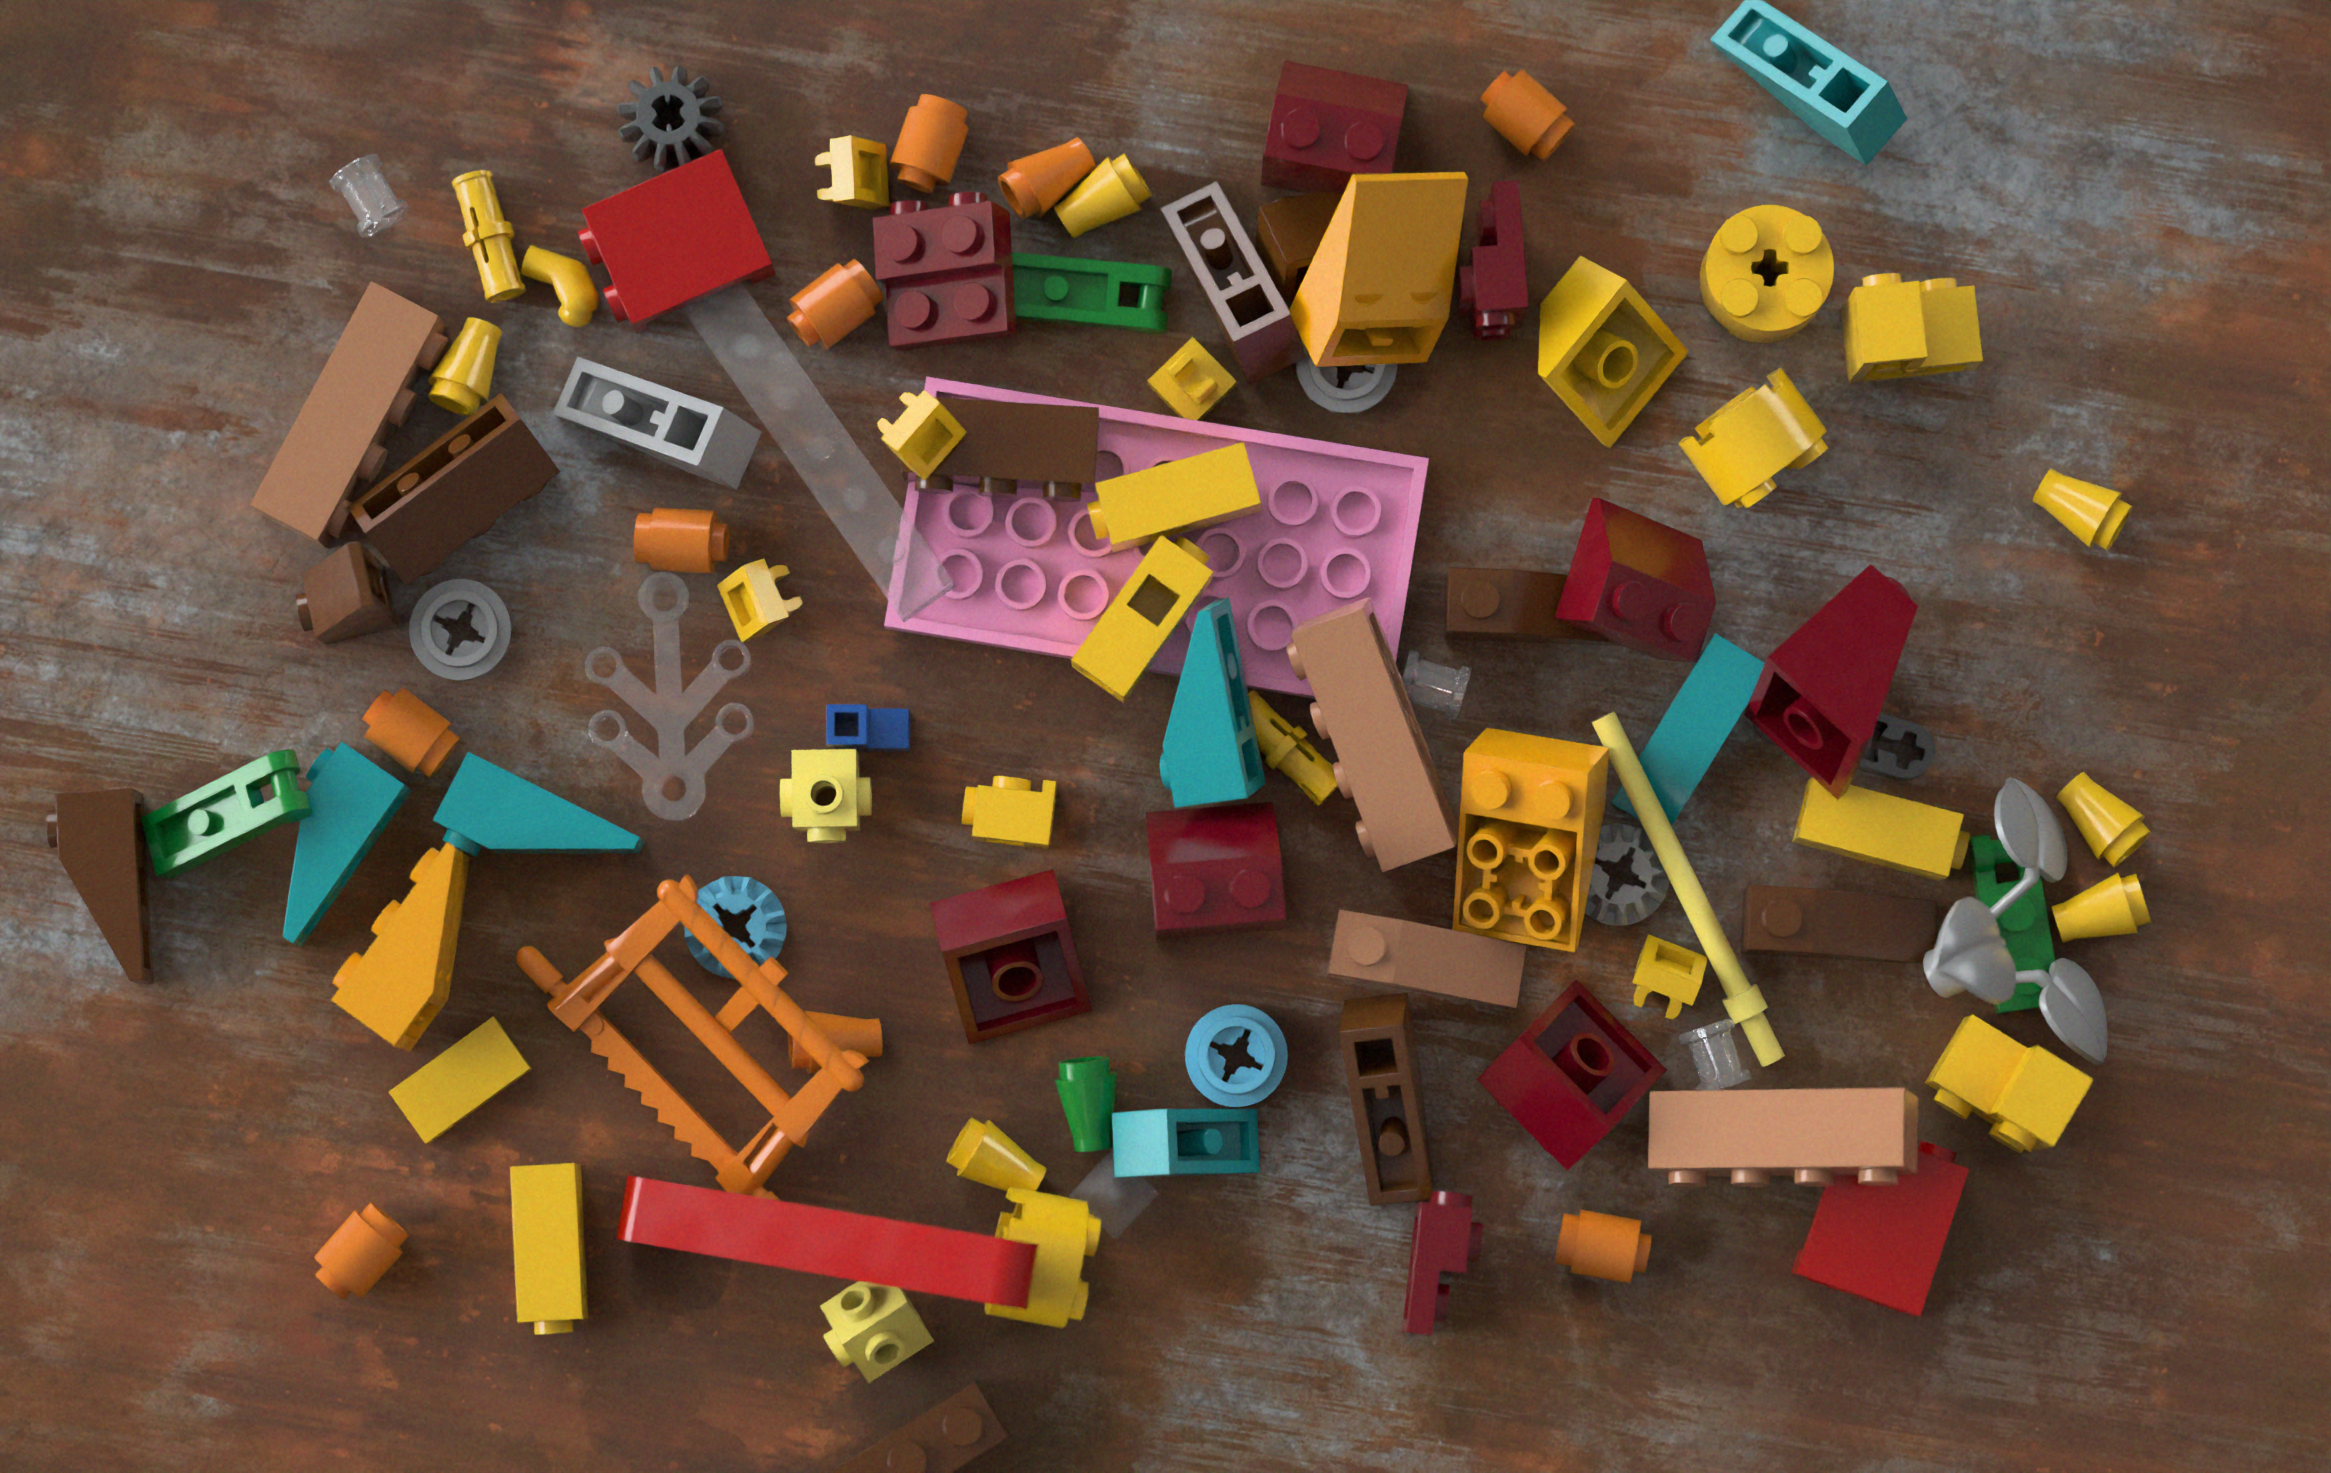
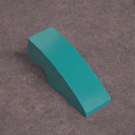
M1716 633L1708 642L1698 662L1694 665L1638 757L1671 826L1749 703L1765 664ZM1621 785L1610 804L1640 821L1623 785Z

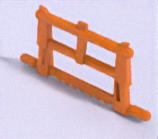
M688 874L683 877L680 883L670 879L662 881L657 888V896L660 901L620 936L604 941L608 951L568 985L563 981L564 976L538 949L533 946H523L519 949L516 955V963L545 994L549 993L552 996L547 1002L549 1010L573 1032L580 1029L592 1040L591 1053L608 1057V1070L625 1075L624 1087L642 1092L641 1104L658 1109V1122L675 1126L674 1139L691 1143V1156L707 1160L717 1169L719 1174L715 1179L726 1192L781 1201L771 1190L768 1192L763 1187L765 1182L795 1144L805 1147L809 1132L843 1090L848 1092L858 1091L864 1083V1075L859 1068L869 1060L854 1050L842 1051L778 986L789 973L772 956L761 966L751 959L744 949L698 904V889ZM680 923L694 934L703 946L742 985L715 1017L652 954ZM633 973L658 996L774 1116L739 1153L710 1126L599 1010ZM759 1004L822 1067L793 1098L730 1035Z

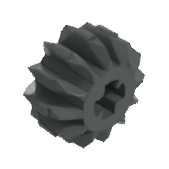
M676 65L672 72L671 82H665L661 70L655 66L649 69V76L653 83V86L649 89L636 80H632L628 84L630 93L639 102L626 101L618 104L617 112L619 116L631 121L623 125L618 130L622 142L631 143L638 141L631 153L636 162L642 163L655 153L654 167L658 173L664 174L669 168L671 157L677 156L679 165L682 166L691 162L688 153L693 149L702 157L714 152L712 146L703 136H723L725 130L723 123L717 119L710 118L723 109V104L719 96L704 97L710 87V83L705 76L701 75L695 78L686 86V68ZM675 107L680 108V115L684 122L683 125L673 131L671 125L668 124L667 131H662V124L658 117L659 113L669 108L673 115Z

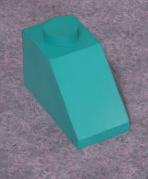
M1158 1109L1112 1113L1114 1177H1169L1260 1173L1257 1109Z

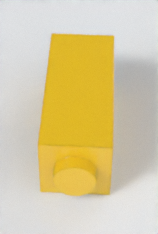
M1244 442L1095 483L1098 500L1087 503L1096 539L1100 540L1109 537L1113 553L1157 541L1160 535L1169 538L1261 511V500Z
M1160 535L1072 657V667L1124 704L1212 582L1213 571L1205 566L1210 557L1182 536H1178L1176 541L1172 543Z
M1812 777L1806 784L1792 843L1941 881L1949 876L1950 868L1961 869L1970 833L1960 830L1964 814L1850 785L1847 792L1837 800Z
M565 1163L510 1167L517 1323L534 1322V1335L573 1333V1320L589 1319L581 1165Z

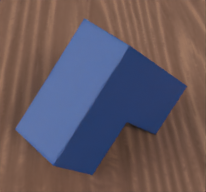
M826 704V745L829 749H856L857 752H910V710L869 709L867 704Z

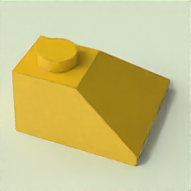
M1580 255L1540 304L1538 374L1603 445L1610 448L1689 351L1626 279Z

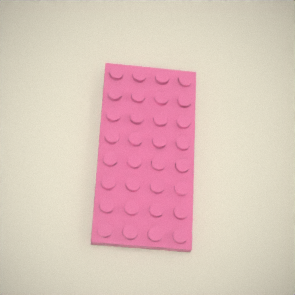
M926 376L924 391L937 398L1099 407L1100 420L1096 483L1244 442L1261 500V511L1166 538L1174 543L1178 536H1182L1203 550L1210 557L1205 566L1213 571V580L1147 672L1181 677L1198 611L1217 599L1228 597L1230 598L1247 688L1315 699L1308 678L1299 680L1292 668L1287 652V644L1293 642L1291 637L1292 631L1301 621L1368 597L1372 600L1396 663L1429 458ZM909 481L884 627L890 630L1072 659L1156 541L1113 553L1109 537L1097 540L1087 508V503L1098 500L1096 488L1095 493L1081 492V501L1060 502L1043 499L1042 489L1017 488V497L995 498L979 495V486L953 484V493L931 494L915 491V482Z

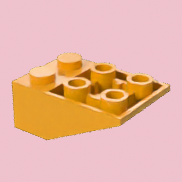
M1465 172L1352 175L1289 309L1296 329L1316 367L1427 362L1449 318L1468 177Z
M1486 728L1464 751L1452 930L1574 953L1577 951L1605 810L1609 761L1608 747Z
M449 842L444 845L440 852L432 847L425 853L410 875V879L417 884L402 904L392 900L386 906L371 929L378 937L363 957L354 952L340 968L332 982L339 988L331 999L334 1003L393 1046L407 1051L413 1049L449 999L470 857Z

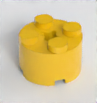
M1779 205L1751 207L1726 220L1714 236L1704 256L1700 270L1699 282L1702 300L1710 314L1729 333L1738 339L1752 343L1779 342L1788 339L1803 329L1815 317L1830 292L1834 277V260L1830 245L1821 227L1810 216H1805L1794 209ZM1761 262L1769 263L1771 271L1780 273L1771 287L1764 286L1762 275L1752 274V272L1757 270Z
M1782 368L1766 376L1773 385L1772 388L1765 384L1756 391L1753 386H1750L1695 427V430L1702 438L1697 442L1694 436L1684 437L1678 443L1723 506L1732 502L1737 508L1743 505L1745 508L1752 506L1777 487L1771 478L1774 474L1784 467L1788 470L1794 467L1799 470L1828 449V446L1821 438L1827 432L1826 427Z
M1009 1187L1005 1198L1017 1203L1014 1213L1000 1212L995 1237L1039 1245L1028 1310L985 1303V1313L987 1315L1062 1329L1066 1326L1068 1319L1081 1321L1086 1307L1089 1286L1088 1282H1084L1080 1278L1084 1255L1092 1257L1095 1255L1100 1235L1101 1218H1096L1094 1214H1089L1087 1201Z

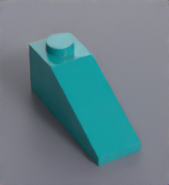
M1744 0L1710 39L1718 50L1819 135L1866 166L1907 120L1887 80L1763 0Z
M1229 597L1217 599L1197 613L1162 745L1164 752L1160 757V775L1164 787L1172 791L1175 808L1248 798L1266 784Z
M342 741L335 751L328 747L324 749L306 775V779L312 783L306 791L312 813L305 819L300 820L282 935L300 947L304 946L413 791Z
M467 752L433 818V821L447 829L442 839L443 841L449 842L456 848L477 857L481 847L496 854H640L645 844L640 837L470 752Z

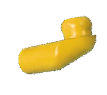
M530 245L522 264L521 275L554 286L558 299L562 303L558 315L565 324L573 327H583L589 324L592 320L593 311L598 308L599 294L585 265L575 259Z

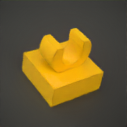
M851 135L830 139V152L819 154L815 158V166L832 170V187L817 190V198L867 210L890 206L886 144Z
M1192 337L1147 380V385L1180 418L1201 421L1237 386V381Z
M923 390L918 397L911 393H903L899 399L908 407L907 410L893 425L884 418H881L877 425L884 434L881 439L910 470L925 481L967 432L938 400Z
M763 558L741 566L717 585L742 643L765 635L802 605L803 602L800 596L793 597L790 600H782L775 585L776 582L790 573L787 566L776 565L769 569Z
M1648 934L1639 955L1632 983L1637 984L1633 999L1634 1005L1642 1008L1647 994L1651 991L1658 992L1670 998L1665 1017L1673 1020L1679 1015L1683 1002L1693 1006L1702 984L1708 957Z

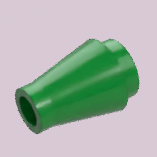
M1085 1056L1059 1061L1060 1076L1055 1077L1054 1082L1073 1137L1074 1151L1091 1152L1112 1148V1113L1114 1111L1118 1072L1111 1071L1110 1057Z

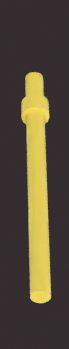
M1615 711L1592 722L1593 727L1603 747L1609 748V759L1727 995L1722 1002L1733 1024L1740 1022L1762 1067L1780 1060L1785 1055L1763 1012L1768 1006L1757 984H1749Z

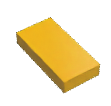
M491 1017L391 1089L389 1094L424 1143L430 1144L527 1074L532 1068L496 1017Z

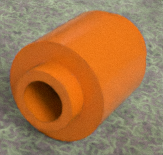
M1523 69L1514 77L1503 71L1480 98L1488 106L1481 118L1526 157L1532 153L1542 162L1552 155L1576 125L1575 122L1565 115L1568 108Z
M921 94L917 106L909 108L890 161V166L900 172L897 179L898 182L925 193H933L936 185L949 186L969 131V127L964 124L968 110L950 100L934 95Z
M852 259L845 266L839 263L835 264L791 297L789 302L794 312L787 316V320L795 333L808 347L818 342L824 349L828 350L875 315L874 307L884 300V296L866 269L857 260Z
M655 507L652 513L638 514L634 531V557L637 564H650L652 571L713 574L717 561H727L730 545L729 525L719 523L716 510Z
M404 687L395 695L386 689L382 691L362 718L363 721L370 725L364 736L367 740L412 774L419 770L429 779L440 769L461 740L459 736L449 730L452 725L451 722Z
M370 1202L361 1213L354 1210L317 1252L314 1258L322 1267L315 1275L325 1286L343 1300L351 1292L363 1299L402 1255L403 1250L400 1246L409 1237V1234L387 1213Z
M1580 1209L1579 1215L1563 1213L1555 1264L1570 1266L1569 1273L1630 1284L1633 1271L1646 1272L1652 1235L1640 1233L1641 1220L1582 1209Z

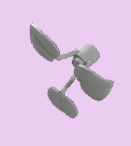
M2009 777L2004 780L2006 783L1998 792L1996 798L1995 826L1998 837L2008 855L2015 863L2025 868L2024 877L1990 909L1972 897L1961 899L1955 903L1943 924L1936 948L1927 951L1924 955L1923 966L1925 975L1934 991L1944 998H1950L1969 990L1979 998L1994 1004H2000L2010 999L2016 984L2035 983L2043 988L2039 997L2040 1009L2055 1034L2083 1058L2093 1064L2100 1065L2105 1062L2104 1058L2107 1054V1018L2100 992L2088 973L2078 964L2066 958H2060L2052 962L2049 967V974L2044 970L2016 972L2012 957L2005 948V940L1999 934L1996 919L2038 882L2039 874L2051 883L2057 882L2063 878L2068 862V850L2063 829L2052 809L2029 786Z

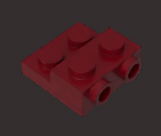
M1519 180L1493 182L1488 201H1479V213H1476L1478 247H1472L1467 266H1459V277H1456L1458 315H1470L1471 332H1473V340L1496 341L1510 338L1511 329L1522 327L1529 308Z
M960 192L949 196V207L928 210V203L924 201H899L890 205V215L873 218L876 280L886 285L889 347L897 351L1016 335L1010 211L993 201H987L985 193Z
M1434 1191L1431 1192L1430 1203L1419 1202L1416 1204L1401 1332L1433 1335L1434 1323L1446 1324L1450 1285L1438 1284L1439 1272L1464 1274L1466 1273L1467 1262H1479L1483 1223L1472 1222L1473 1195Z

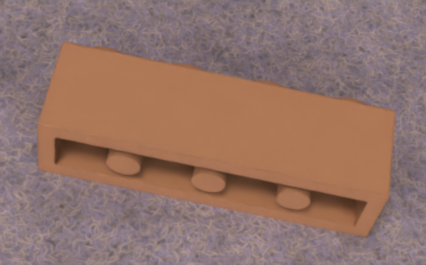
M371 281L250 506L259 514L325 548L328 547L333 536L341 539L354 520V516L347 507L352 504V500L363 480L368 483L373 482L385 462L388 450L382 447L388 433L393 424L398 427H402L416 404L418 394L413 392L412 389L422 370L426 369L431 372L445 351L448 338L442 335L446 325L441 318Z
M1368 597L1299 622L1291 633L1293 642L1287 644L1288 656L1299 680L1308 678L1316 699V702L1310 704L1312 719L1318 734L1323 740L1331 737L1339 761L1333 763L1334 775L1344 798L1354 797L1362 818V820L1356 822V830L1368 858L1377 856L1382 872L1454 848L1458 841L1459 827L1371 598Z
M1905 1088L1650 1091L1648 1168L1664 1177H1668L1669 1186L1700 1188L1707 1186V1177L1731 1176V1185L1767 1187L1770 1186V1176H1795V1185L1826 1187L1834 1185V1176L1858 1175V1184L1866 1186H1894L1898 1184V1175H1917L1918 1097Z

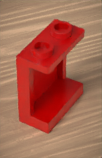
M722 149L581 209L589 227L577 232L592 266L604 262L614 283L603 288L606 299L617 323L629 319L636 334L647 330L646 324L650 321L749 278L753 284H756L776 275Z
M1920 1141L1917 1155V1175H1898L1897 1185L1866 1186L1858 1184V1175L1834 1176V1185L1823 1187L1804 1247L1798 1250L1791 1275L1912 1317L1921 1316L1969 1169L1954 1164L1956 1152L1929 1142Z

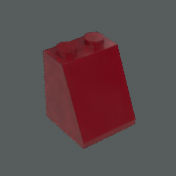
M1285 61L1275 92L1263 153L1261 185L1305 194L1316 191L1344 194L1352 175L1391 174L1409 84Z
M1872 564L1865 568L1767 657L1744 713V716L1837 800L1847 792L1873 735L1918 609V605L1911 600L1908 591L1900 582L1894 578L1885 577Z
M1273 802L1146 812L1156 940L1284 929L1286 910L1282 863Z

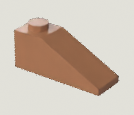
M1339 910L1336 918L1327 978L1516 1009L1527 945L1400 919Z

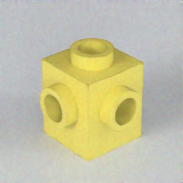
M791 750L792 779L780 780L781 817H792L793 829L796 832H807L808 843L846 842V831H860V816L872 815L871 777H859V754L857 750ZM828 788L836 790V798L830 805L820 806L816 804V797L820 791Z
M858 1281L820 1305L833 1328L823 1335L828 1346L843 1368L854 1362L868 1383L934 1342L914 1305L902 1288Z

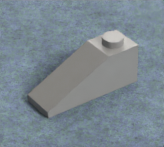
M577 357L552 413L562 420L683 471L736 490L762 431L724 407L581 357Z

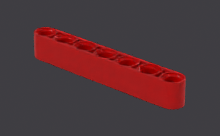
M628 1175L616 1239L1025 1310H1028L1039 1248L1038 1244Z

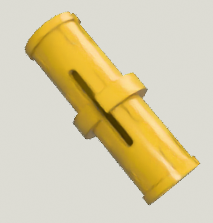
M477 170L458 176L452 181V185L456 191L467 232L463 235L466 250L473 251L485 291L486 302H503L522 295L526 289L524 283H522L510 242L515 236L513 227L510 222L504 221L492 180V172L490 170Z
M1253 689L1248 695L1259 750L1267 756L1264 762L1273 771L1278 767L1317 806H1320L1338 787L1333 765L1327 762L1305 739L1308 734L1299 725L1293 728Z

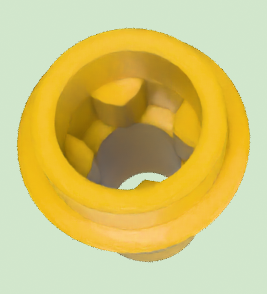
M1124 153L1113 161L1107 157L1054 209L1068 232L1075 239L1086 231L1142 210L1140 203L1151 197L1152 193L1137 168Z
M467 318L461 333L428 379L432 385L428 395L429 399L449 412L466 417L475 413L479 406L487 404L497 346L502 331L495 325L482 319Z
M2052 468L2041 481L2032 502L2047 510L2089 548L2096 544L2107 551L2117 539L2133 506L2120 500L2121 492L2062 475Z
M2085 772L2080 773L2070 781L2056 797L2066 808L2098 860L2105 858L2113 867L2118 866L2127 859L2151 834V831L2142 823L2145 817L2143 814L2092 781Z
M2117 872L2071 899L2051 906L2063 943L2074 939L2138 933L2136 927L2151 923L2136 873L2120 878Z
M970 1118L965 1124L946 1160L947 1163L958 1168L957 1176L1006 1192L1009 1187L1036 1191L1047 1169L1032 1159L990 1120L983 1124L974 1118Z

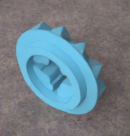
M723 876L699 889L698 904L723 929L724 925L719 919L720 915L715 910L716 907L720 905L725 912L729 910L733 915L737 916L744 910L748 912L755 906L757 909L750 915L751 919L747 922L746 929L751 934L749 938L756 945L751 949L745 942L741 943L734 937L733 939L759 966L771 956L774 959L777 958L785 942L787 922L779 899L768 887L750 877ZM685 927V940L696 961L716 975L735 978L703 946L694 934Z
M1240 1004L1225 1005L1204 1015L1193 1027L1185 1049L1186 1068L1194 1086L1214 1103L1229 1107H1245L1267 1098L1280 1084L1288 1059L1285 1038L1275 1021L1259 1009ZM1246 1029L1251 1032L1247 1040L1249 1042L1247 1054L1255 1058L1254 1062L1262 1065L1263 1068L1260 1071L1254 1067L1249 1069L1240 1066L1236 1070L1235 1075L1231 1074L1228 1082H1224L1222 1078L1225 1074L1223 1068L1226 1059L1217 1054L1218 1050L1210 1047V1044L1214 1042L1220 1046L1222 1043L1233 1046L1238 1038H1242Z

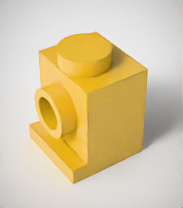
M993 776L992 786H966L962 824L973 825L972 837L974 841L1050 850L1057 782L1043 780L1042 792L1030 791V780L1006 776Z

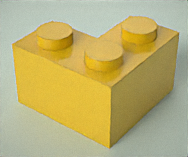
M1899 273L1867 276L1862 279L1863 286L1855 287L1840 309L1849 384L1975 371L1983 361L1974 285L1957 287L1955 278H1938L1919 283V281L1902 282L1901 274Z
M1972 1014L1964 1017L1925 1083L1938 1091L1933 1100L1941 1107L1965 1120L1971 1112L1993 1124L1988 1133L1991 1137L2008 1148L2022 1153L2024 1149L2031 1152L2032 1149L2038 1150L2055 1145L2094 1079L2038 1045L2030 1048L2025 1047Z

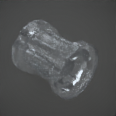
M369 154L351 162L336 172L329 180V184L334 192L343 193L358 218L359 223L356 229L362 238L370 237L386 230L400 221L410 210L404 199H397L380 172L383 163L377 154Z
M1410 650L1402 681L1411 703L1444 712L1447 720L1456 722L1472 667L1462 665L1458 670L1422 660L1420 652Z
M1732 1018L1678 1035L1680 1045L1688 1046L1700 1081L1695 1087L1696 1091L1721 1090L1753 1079L1750 1069L1742 1068L1730 1032L1735 1027Z

